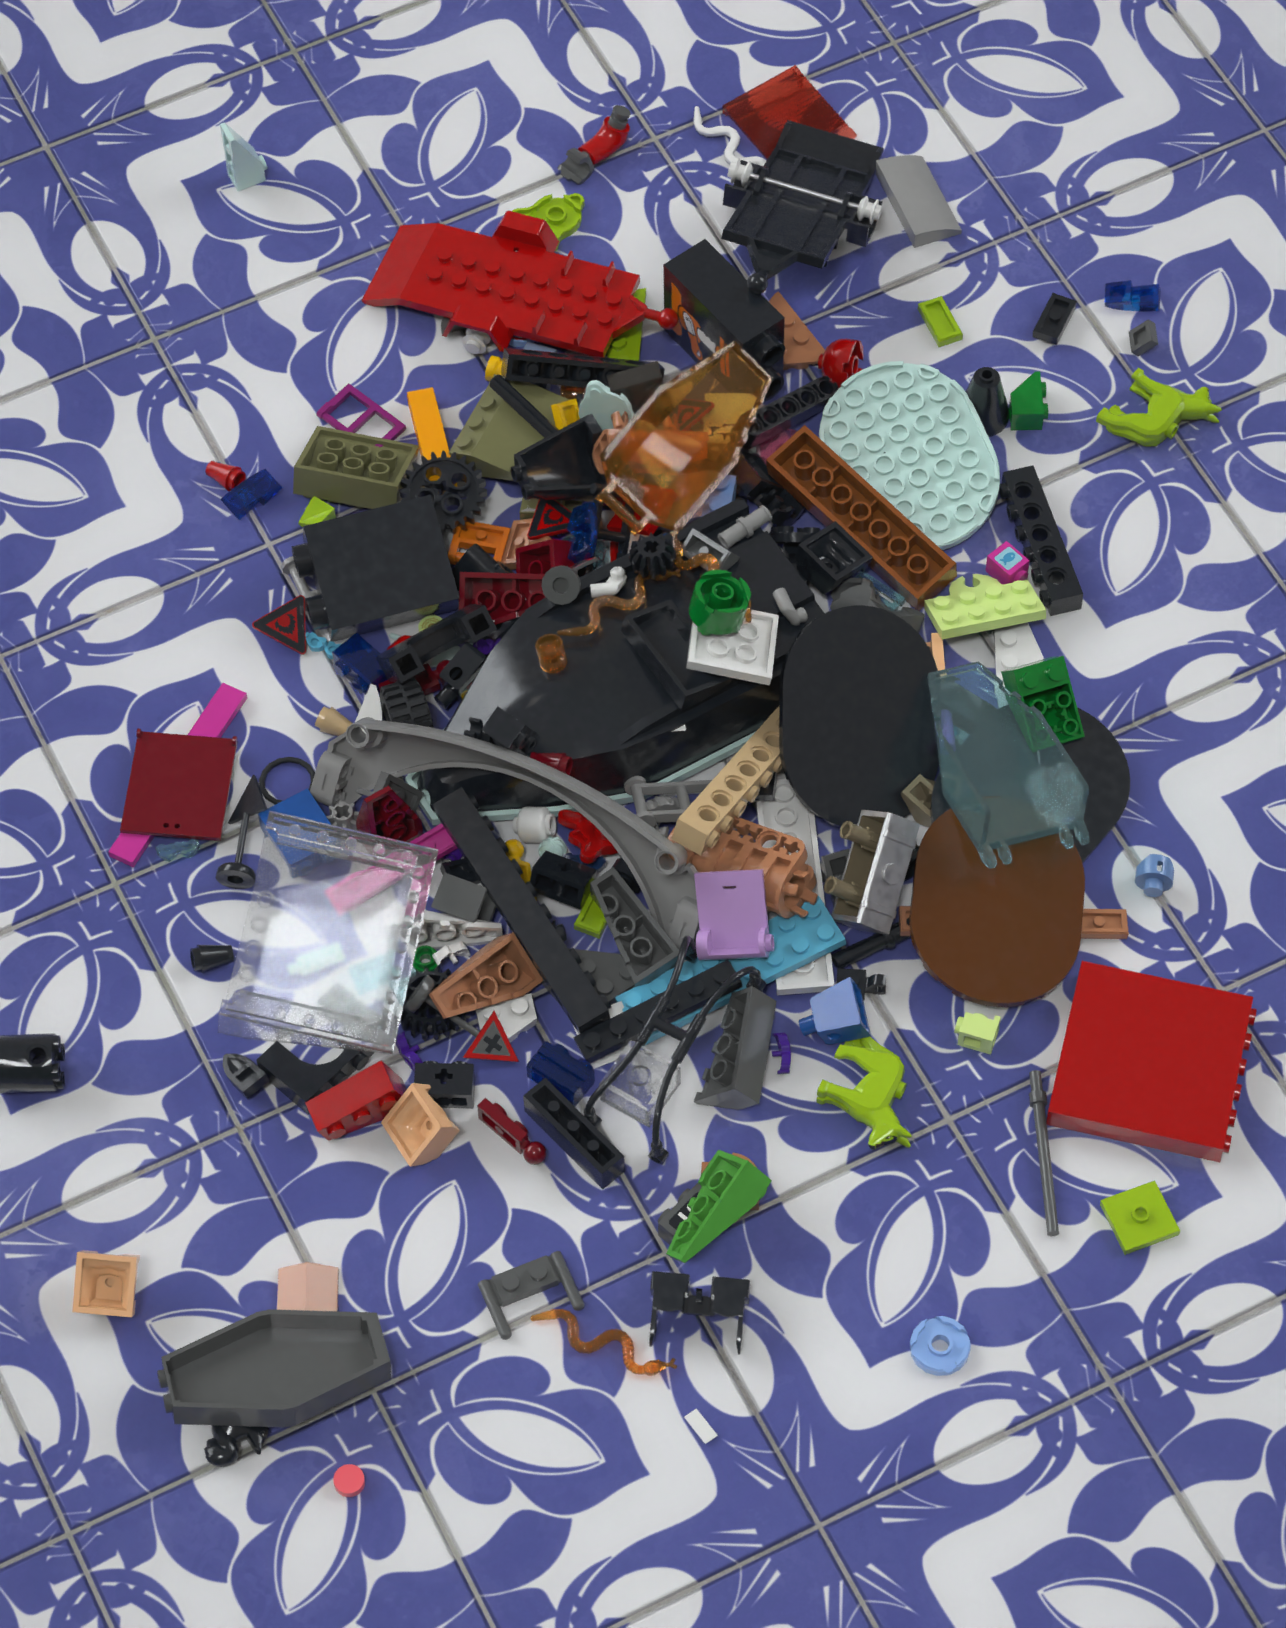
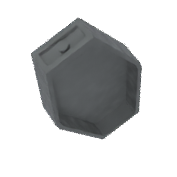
M273 1309L259 1311L162 1356V1369L157 1370L160 1388H166L167 1394L163 1395L166 1413L172 1412L174 1424L293 1426L391 1379L390 1357L378 1315L373 1312Z

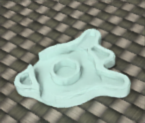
M598 380L590 381L587 384L586 393L579 406L580 419L593 414L603 431L605 429H614L611 415L614 412L619 411L622 417L626 411L631 430H648V423L635 415L631 403L623 393L619 396L610 392V388Z

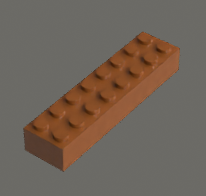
M804 425L766 459L768 474L825 527L836 521L873 556L868 566L914 609L920 611L924 607V600L933 599L957 577L956 562L807 426Z

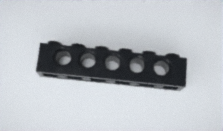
M504 347L501 374L505 380L586 388L590 381L598 380L614 391L661 395L665 369L657 362Z
M1034 465L1003 472L1002 483L999 485V494L1001 499H1005L1007 502L1008 518L1010 521L1014 520L1015 536L1018 542L1022 541L1024 547L1023 555L1029 560L1031 565L1032 581L1034 585L1039 586V597L1044 607H1047L1050 616L1081 609L1083 591Z

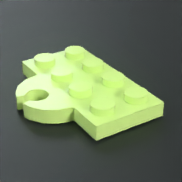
M973 574L974 587H968L965 585V578L962 576L951 583L948 596H938L933 599L924 600V609L942 640L1046 619V608L1028 580H1018L1002 585L997 579L990 576Z

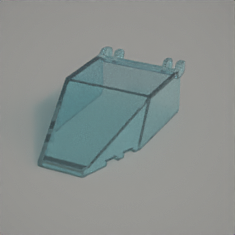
M979 661L928 673L927 678L943 796L979 852L981 861L989 869L996 867L997 861L993 849H997L1002 862L1005 865L1012 863V854L1008 848L1009 845L1059 833L1060 841L1065 849H1070L1074 846V839L1070 833V830L1073 829L1081 845L1088 844L1090 839L1089 832L1083 817L1089 786L1042 713L1036 707H1029L1022 702V696L1016 691L1011 693L1003 686V681Z

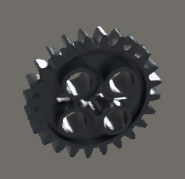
M442 451L439 458L436 457L434 452H431V460L421 456L422 464L419 465L413 462L414 472L406 470L407 479H401L403 489H400L399 492L400 497L403 499L400 501L403 502L431 495L442 536L445 535L446 529L449 528L453 534H456L457 526L466 530L465 522L468 521L474 524L473 514L481 516L482 513L479 507L486 506L484 497H487V489L484 488L486 481L485 479H480L482 477L481 469L475 470L474 461L467 464L465 455L460 460H457L456 452H453L450 458L446 457L445 451ZM430 476H440V478L436 481L428 480ZM459 481L466 483L463 487L454 486ZM451 505L459 507L455 511L447 510V507Z

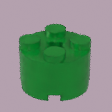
M711 570L705 572L695 584L689 604V615L697 626L698 631L703 635L737 633L743 624L751 598V591L748 584L742 578L738 580L732 577V573L729 571Z

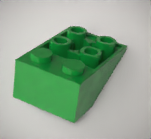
M1064 656L1049 657L1001 671L1008 700L1033 752L1085 737Z

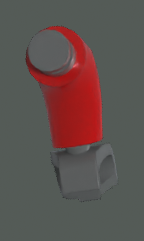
M614 106L612 114L604 118L601 128L590 140L578 149L572 148L567 151L566 155L568 158L557 167L561 171V175L569 181H575L577 184L585 182L594 170L593 165L611 156L626 142L630 126L627 123L631 114L630 110L624 106Z

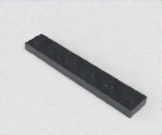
M727 959L676 985L669 999L670 1003L661 1019L672 1023L703 1007L716 990L736 973L729 960ZM741 980L736 981L721 997L741 988ZM665 991L575 1036L574 1041L587 1065L634 1042L659 997L663 996Z

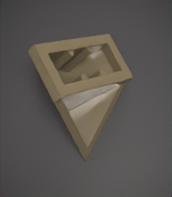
M919 774L902 791L901 796L914 820L920 825L930 827L932 824L930 816L931 795L935 781L926 779Z

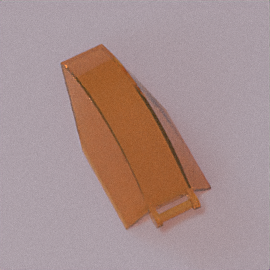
M733 341L705 360L695 364L692 368L677 375L674 379L659 386L600 454L607 484L595 498L600 503L603 501L631 528L630 532L634 536L639 534L648 523L676 532L682 530L737 464L740 458V450L748 439L747 433L750 426L756 420L757 416L755 414L758 407L763 403L773 378L736 341ZM612 491L617 493L641 517L639 521L611 494Z

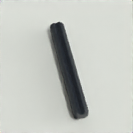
M497 374L490 380L489 386L544 438L559 431L556 426L501 375Z

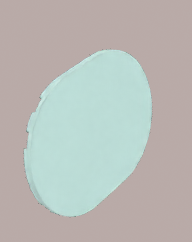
M904 361L885 362L870 366L852 375L841 384V387L828 400L822 413L819 438L941 550L951 548L965 541L986 522L994 509L999 493L1000 471L998 459L973 403L965 390L954 379L951 380L940 373L938 369L925 364L917 365L904 363Z

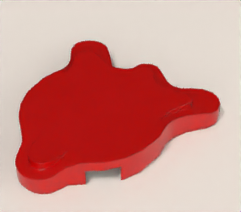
M561 810L558 813V823L574 829L569 833L568 841L581 849L580 860L588 864L594 862L599 856L618 853L612 843L580 812Z

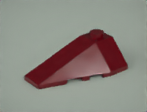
M460 572L459 610L469 604L485 605L495 625L518 618L526 609L546 597L541 587L545 574Z
M389 785L363 800L356 820L357 835L375 861L423 834L420 817Z

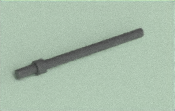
M1033 1070L1029 1072L1031 1085L1029 1103L1034 1112L1047 1235L1057 1236L1059 1235L1045 1113L1047 1096L1042 1087L1041 1071Z

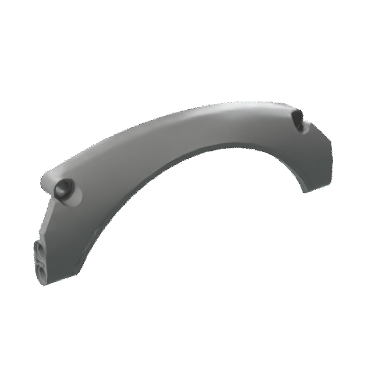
M370 717L362 718L351 724L345 733L329 742L328 749L321 755L310 793L317 802L326 806L334 807L341 800L349 805L351 803L355 804L363 797L356 793L357 788L360 787L369 791L374 789L381 771L398 778L409 773L435 768H479L504 773L528 781L551 792L592 822L612 843L640 886L651 915L680 950L682 940L686 935L693 938L696 947V935L700 929L694 873L698 871L693 864H686L688 857L686 849L678 843L671 842L637 815L585 783L530 757L489 742L441 729L374 720ZM669 854L673 856L675 862L670 858Z

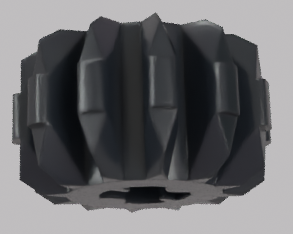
M650 533L648 537L640 535L638 541H632L628 556L634 573H640L642 578L651 575L655 579L656 575L660 574L665 577L667 571L673 570L674 562H676V550H674L671 539H665L662 533L658 536Z

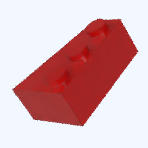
M381 1060L305 1102L317 1132L330 1141L382 1121L407 1089L402 1078Z

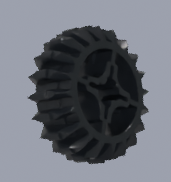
M438 965L434 971H429V968L425 966L422 973H419L414 968L413 977L404 975V983H397V992L393 993L394 1003L392 1009L393 1013L396 1014L395 1020L398 1024H401L405 1032L410 1030L413 1038L421 1034L422 1039L426 1041L428 1035H433V1038L437 1041L439 1034L442 1033L448 1038L450 1029L458 1032L459 1025L449 1018L443 1019L440 1012L426 1002H423L420 1006L418 1015L404 1007L426 975H429L435 981L433 991L451 975V971L448 968L441 973ZM469 1012L457 1016L466 1021V1014H469Z

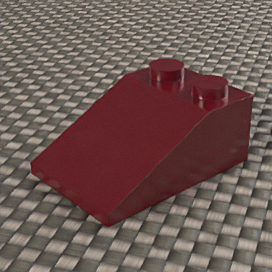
M550 539L515 548L516 573L545 574L555 566H572L577 562V542Z

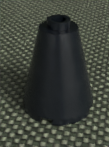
M982 367L974 373L965 392L973 403L988 437L1002 432L1007 426L1010 411L999 373L993 368Z

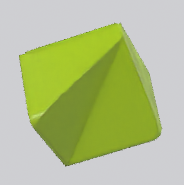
M314 496L298 524L303 527L335 519V508Z

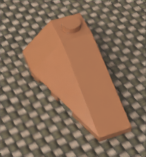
M512 932L493 939L428 995L443 1019L524 996L540 984L543 979L516 935Z

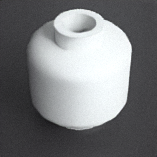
M523 807L519 811L518 817L513 819L514 833H518L519 839L523 843H542L549 836L555 835L557 827L556 817L554 814H551L547 807Z

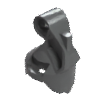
M863 577L848 578L843 580L840 586L834 588L831 592L833 599L830 605L831 610L853 605L873 606L899 616L918 633L920 632L925 614L909 607H902L901 610L891 611L881 601L879 593L876 595L873 582Z

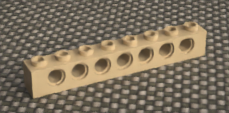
M779 706L678 818L672 840L701 856L708 847L713 848L716 845L721 832L726 833L729 830L734 817L739 818L743 814L748 801L754 802L760 788H766L771 781L773 773L781 771Z

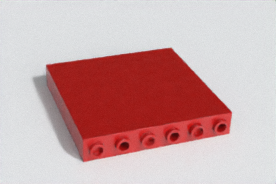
M1081 961L1049 1104L1047 1125L1220 1163L1222 1153H1229L1232 1139L1231 1135L1226 1134L1228 1126L1234 1127L1237 1110L1231 1108L1233 1101L1239 1102L1242 1084H1237L1238 1075L1244 1076L1247 1059L1242 1058L1243 1050L1249 1051L1252 1034L1247 1033L1248 1025L1254 1026L1257 1009L1251 1008L1253 997Z

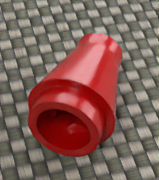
M211 461L205 470L206 475L213 478L230 492L239 491L246 481L245 472L238 466Z

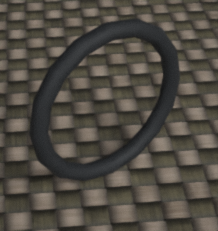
M295 757L278 758L270 762L263 769L259 779V786L265 799L274 805L282 802V800L275 799L269 795L265 788V779L268 772L281 763L291 762L306 768L311 779L308 789L310 791L315 775L310 764Z

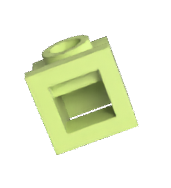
M965 1012L964 1017H958L954 1033L959 1034L957 1045L991 1055L999 1032L1001 1017L995 1015L994 1020L980 1013L971 1014Z

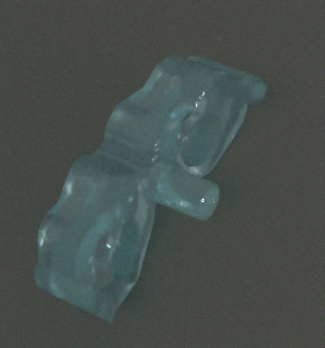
M191 839L188 842L182 841L179 843L176 841L174 844H160L155 849L157 856L170 862L178 854L186 858H192L200 849V844L198 840Z

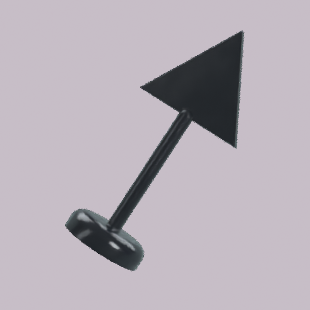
M254 774L228 821V824L231 825L242 820L235 862L220 865L215 877L220 884L234 889L250 888L254 885L256 878L253 869L242 864L249 817L267 810L259 783Z

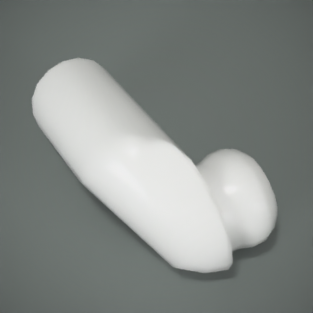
M613 567L610 570L611 576L605 583L590 584L591 597L616 595L626 583L627 576L625 575V570L622 567Z

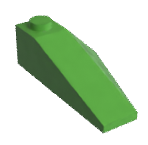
M718 1150L701 1174L698 1183L702 1187L697 1198L692 1197L688 1203V1207L691 1209L689 1216L679 1224L666 1254L673 1259L686 1263L753 1208L766 1194L767 1187L772 1180L748 1160Z

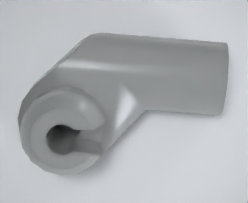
M779 588L773 592V597L779 610L792 625L797 626L801 622L807 621L808 616L805 609L800 607L795 610L785 588Z

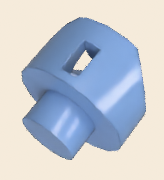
M1150 854L1136 867L1135 884L1144 890L1145 895L1159 897L1164 891L1172 888L1174 867L1170 858L1163 855ZM1157 865H1162L1161 871H1157Z

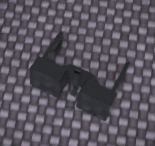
M652 1271L650 1291L651 1295H653L649 1347H652L656 1338L658 1309L666 1312L680 1310L683 1314L714 1316L719 1314L725 1317L738 1316L736 1346L738 1355H740L745 1304H749L750 1280L712 1277L711 1297L702 1296V1289L696 1288V1296L689 1295V1274Z

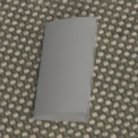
M901 155L876 160L875 174L914 248L962 234V230L923 156Z

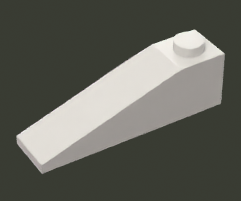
M395 908L392 911H385L389 955L412 953L418 947L424 945L439 950L446 945L450 946L459 941L464 942L466 946L488 944L496 937L502 936L501 923L479 919L473 923L450 914L415 908Z

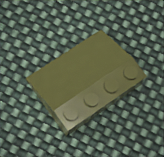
M506 380L555 426L551 405L569 399L530 382ZM488 385L450 449L449 455L451 456L453 452H456L457 460H460L465 455L467 464L474 461L475 470L481 469L482 477L513 481L510 468L515 466L514 454L544 439V437Z
M317 426L294 466L293 494L303 495L306 498H313L315 496L332 503L354 505L357 508L375 509L399 503L403 499L400 497L399 492L400 489H403L401 479H407L406 470L413 471L412 463L416 461L419 445ZM376 444H381V445H383V446H382V447H378V446H375V445H376Z

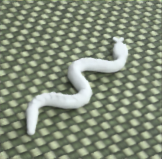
M696 106L694 108L693 121L695 129L700 135L713 138L722 135L730 137V142L724 151V157L729 165L731 162L736 163L738 158L734 156V152L740 141L737 130L730 126L704 127L699 107ZM757 156L740 158V161H750L760 166H764L767 161Z

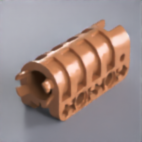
M735 816L729 830L726 833L721 832L716 845L713 848L708 847L701 856L684 847L688 855L686 864H693L698 872L763 869L767 912H775L783 918H790L795 914L805 917L808 915V911L801 908L805 901L812 905L816 903L818 895L812 892L817 883L816 876L812 867L805 864L808 853L805 844L798 838ZM673 829L669 834L668 839L673 843H677L676 841L671 839L674 832ZM768 840L777 841L771 848L762 847ZM669 854L670 858L675 862L673 856Z

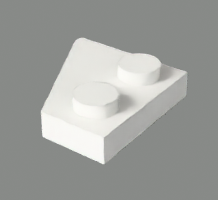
M531 993L475 1010L480 1030L492 1012L495 1011L510 1043L518 1038L521 1032L528 1031L537 1024V1016Z

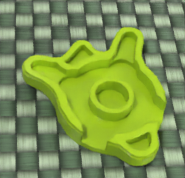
M578 193L563 195V198H553L552 194L539 199L530 207L516 208L512 212L545 220L560 243L579 229L585 201L584 197Z

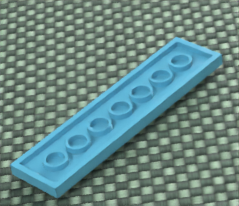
M818 895L814 905L804 902L801 906L802 909L808 911L807 916L800 917L795 914L790 918H783L778 915L768 920L769 934L774 936V951L769 953L768 958L728 960L735 972L748 966L755 967L760 971L761 978L768 984L846 945V939ZM697 957L695 963L684 962L676 985L727 959L699 960ZM674 968L666 971L649 984L636 986L616 996V1003L622 1001L624 1005L622 1011L624 1012L666 991ZM749 974L740 978L742 987L733 992L746 988V984L750 979ZM733 992L719 998L708 1014L728 1004ZM703 1007L671 1024L681 1028L691 1023L695 1015L699 1014ZM656 1030L651 1034L645 1045L667 1034Z

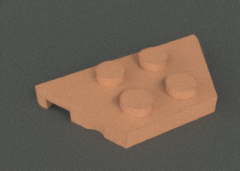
M776 292L769 300V303L785 317L783 370L790 368L808 369V365L818 364V358L820 354H824L825 349L780 292Z

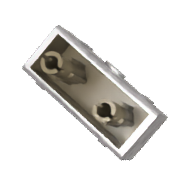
M861 810L857 825L850 821L842 824L840 837L852 841L842 880L830 876L824 884L825 893L836 896L831 915L834 921L860 931L889 935L893 919L896 917V908L912 851L917 843L916 837L920 824L893 813Z

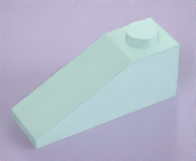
M225 122L221 123L220 129L227 173L237 191L239 192L266 181L264 170L267 169V165L263 156H258L254 148Z

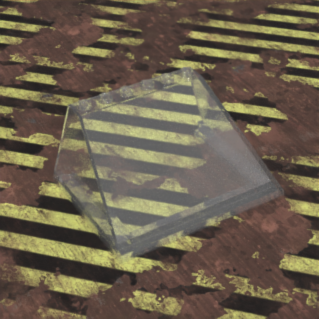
M269 811L255 884L226 1000L222 999L219 1010L218 1033L253 1040L393 1054L438 849Z

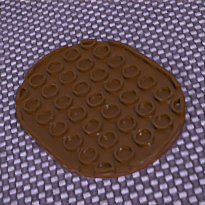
M975 799L956 805L939 816L926 831L916 855L909 916L910 936L913 947L917 950L927 972L936 981H940L952 990L954 995L976 1004L991 1007L1024 1005L1026 1002L1046 996L1057 988L1070 972L1076 960L1081 941L1085 874L1081 857L1072 839L1057 822L1045 813L1030 805L1010 799Z

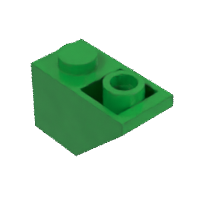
M1040 371L1034 372L1010 393V431L1042 430L1043 419H1048V403H1043V398H1046V382H1041Z

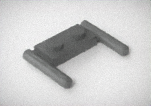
M561 1251L553 1252L548 1257L545 1255L478 1283L480 1292L503 1340L509 1339L512 1336V1332L500 1306L510 1305L558 1286L560 1282L575 1311H580L585 1306Z

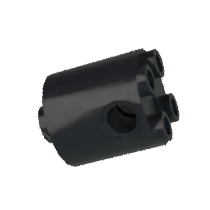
M55 1033L0 1035V1094L55 1092L58 1089H64L65 1075L63 1071L61 1072L60 1061H65L64 1043L61 1044L60 1035Z

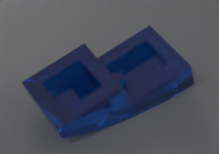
M1131 280L1105 283V307L1124 311H1160L1161 289L1159 284L1133 287Z
M264 469L242 481L220 500L236 518L241 520L259 502L264 506L283 487L268 470Z
M592 501L573 508L566 529L574 535L567 557L573 563H578L594 555L598 528L596 506Z

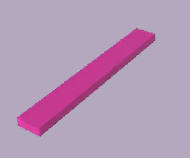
M222 683L187 735L221 738L247 700V693ZM120 833L108 851L109 857L134 868L154 836Z

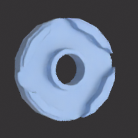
M936 1316L933 1319H926L920 1322L913 1330L910 1339L911 1357L916 1365L926 1373L936 1376L951 1375L959 1371L967 1362L971 1349L969 1337L964 1326L955 1319L945 1316ZM936 1340H944L949 1347L947 1350L939 1352L932 1347V1343Z

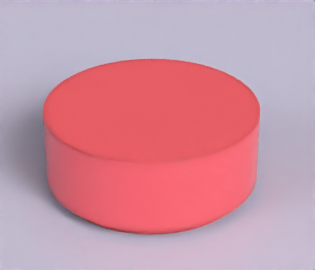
M346 1464L338 1468L334 1474V1486L340 1495L354 1497L364 1489V1474L358 1466Z

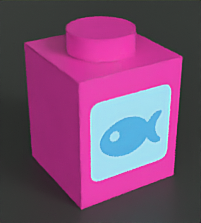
M1004 542L987 556L986 572L997 579L1002 585L1027 579L1029 560L1009 542Z

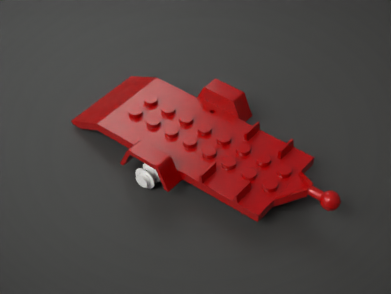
M506 211L492 237L440 223L400 225L361 300L364 304L375 307L401 305L450 318L442 336L447 337L454 325L467 328L466 336L462 338V344L472 354L484 353L486 345L490 343L491 339L499 351L504 352V347H508L513 335L591 356L605 357L613 339L645 319L657 321L663 329H672L678 323V315L673 309L666 308L662 311L649 309L647 305L634 297L640 284V275L616 269L613 261L607 267L574 258L573 251H570L568 256L556 254L554 252L559 241L545 220L512 211Z

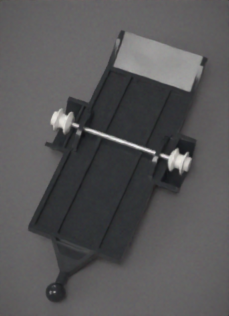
M787 120L777 145L764 166L751 163L750 161H740V158L736 160V163L731 162L727 176L731 177V183L734 184H725L723 205L735 208L736 210L723 229L721 239L747 247L755 273L747 279V288L751 293L761 294L765 292L768 287L767 280L795 262L820 269L823 266L826 267L832 250L837 249L839 238L844 229H847L846 242L863 247L867 246L880 218L883 201L864 196L876 171V160L881 159L884 148Z

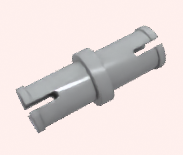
M761 505L760 508L746 517H739L734 525L718 534L717 537L721 545L729 549L744 537H751L754 534L753 531L772 520L769 510L764 505Z

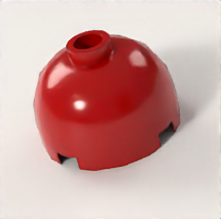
M854 339L835 340L826 347L824 354H820L818 358V369L822 370V376H828L832 383H837L838 389L849 377L862 370V368H858V359L863 360L864 355L861 341Z

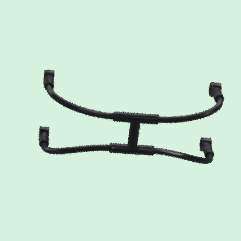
M688 935L684 936L676 965L663 996L659 997L635 1038L636 1043L621 1063L591 1095L584 1109V1117L598 1129L602 1119L596 1115L593 1108L594 1104L629 1065L640 1048L645 1046L654 1029L679 1040L680 1043L671 1057L672 1061L660 1087L653 1118L651 1151L648 1157L661 1165L664 1164L669 1155L660 1141V1122L665 1096L678 1064L682 1063L706 1021L705 1017L718 999L743 976L749 974L750 977L746 988L753 986L762 992L766 986V982L761 978L760 971L753 966H748L736 972L716 990L700 1013L695 1015L687 1031L661 1019L670 1003L669 999L677 984L684 960L695 963L697 959L694 940Z

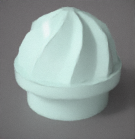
M549 836L540 843L538 852L540 857L545 851L563 857V854L567 853V848L564 841L559 837Z

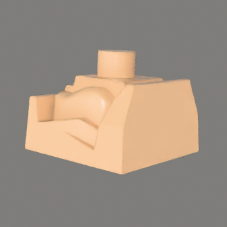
M412 1083L381 1122L410 1167L423 1165L437 1159L460 1131L447 1117L445 1111L428 1094V1091L431 1089L429 1084Z
M88 1250L77 1252L72 1312L132 1318L135 1314L136 1300L134 1299L140 1255L99 1254L98 1251Z

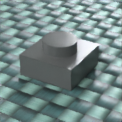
M1149 319L1129 331L1131 352L1136 356H1140L1158 345L1156 325Z

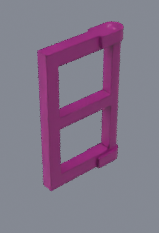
M349 383L329 402H326L316 414L317 417L335 429L356 433L368 420L377 414L393 426L383 437V439L393 441L406 430L405 424ZM351 395L368 409L347 428L330 414ZM376 444L375 446L382 447L383 445Z

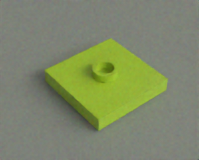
M1155 1180L1100 1201V1206L1124 1255L1180 1234V1229Z

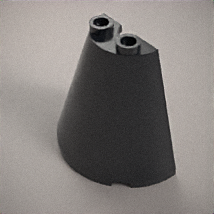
M593 414L573 422L514 454L515 466L510 468L512 479L514 482H519L522 496L525 500L544 499L593 502L594 494L590 492V487L593 483L634 491L636 485L625 467L616 469L614 476L598 472L592 453L594 445L602 433V429ZM604 496L603 502L623 503L626 500Z

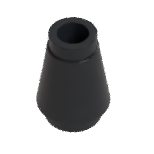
M197 944L196 948L190 949L192 968L194 971L200 970L201 973L234 961L231 945Z

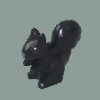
M212 1425L213 1438L207 1440L206 1447L204 1448L206 1459L216 1467L232 1465L239 1455L237 1443L245 1440L249 1442L255 1453L260 1455L262 1445L268 1436L269 1428Z

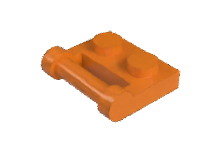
M468 521L465 522L466 530L461 529L460 526L456 527V534L453 535L448 551L450 564L456 565L465 554L459 552L460 548L469 549L474 544H478L485 552L494 554L493 559L496 562H502L511 528L479 522L471 524Z

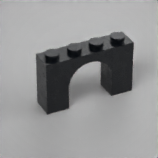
M469 604L375 657L388 681L403 683L424 671L423 664L438 654L465 642L474 643L498 629L485 605Z
M339 983L318 1002L321 1017L342 1033L347 1040L345 1049L336 1059L325 1064H309L297 1058L278 1041L256 1059L257 1066L267 1075L270 1080L269 1082L308 1115L310 1113L305 1102L347 1080L356 1070H361L376 1051H381L386 1047L390 1039L388 1024Z

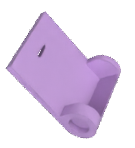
M763 869L695 872L700 929L696 935L698 959L768 958L769 953L774 951V936L769 934Z

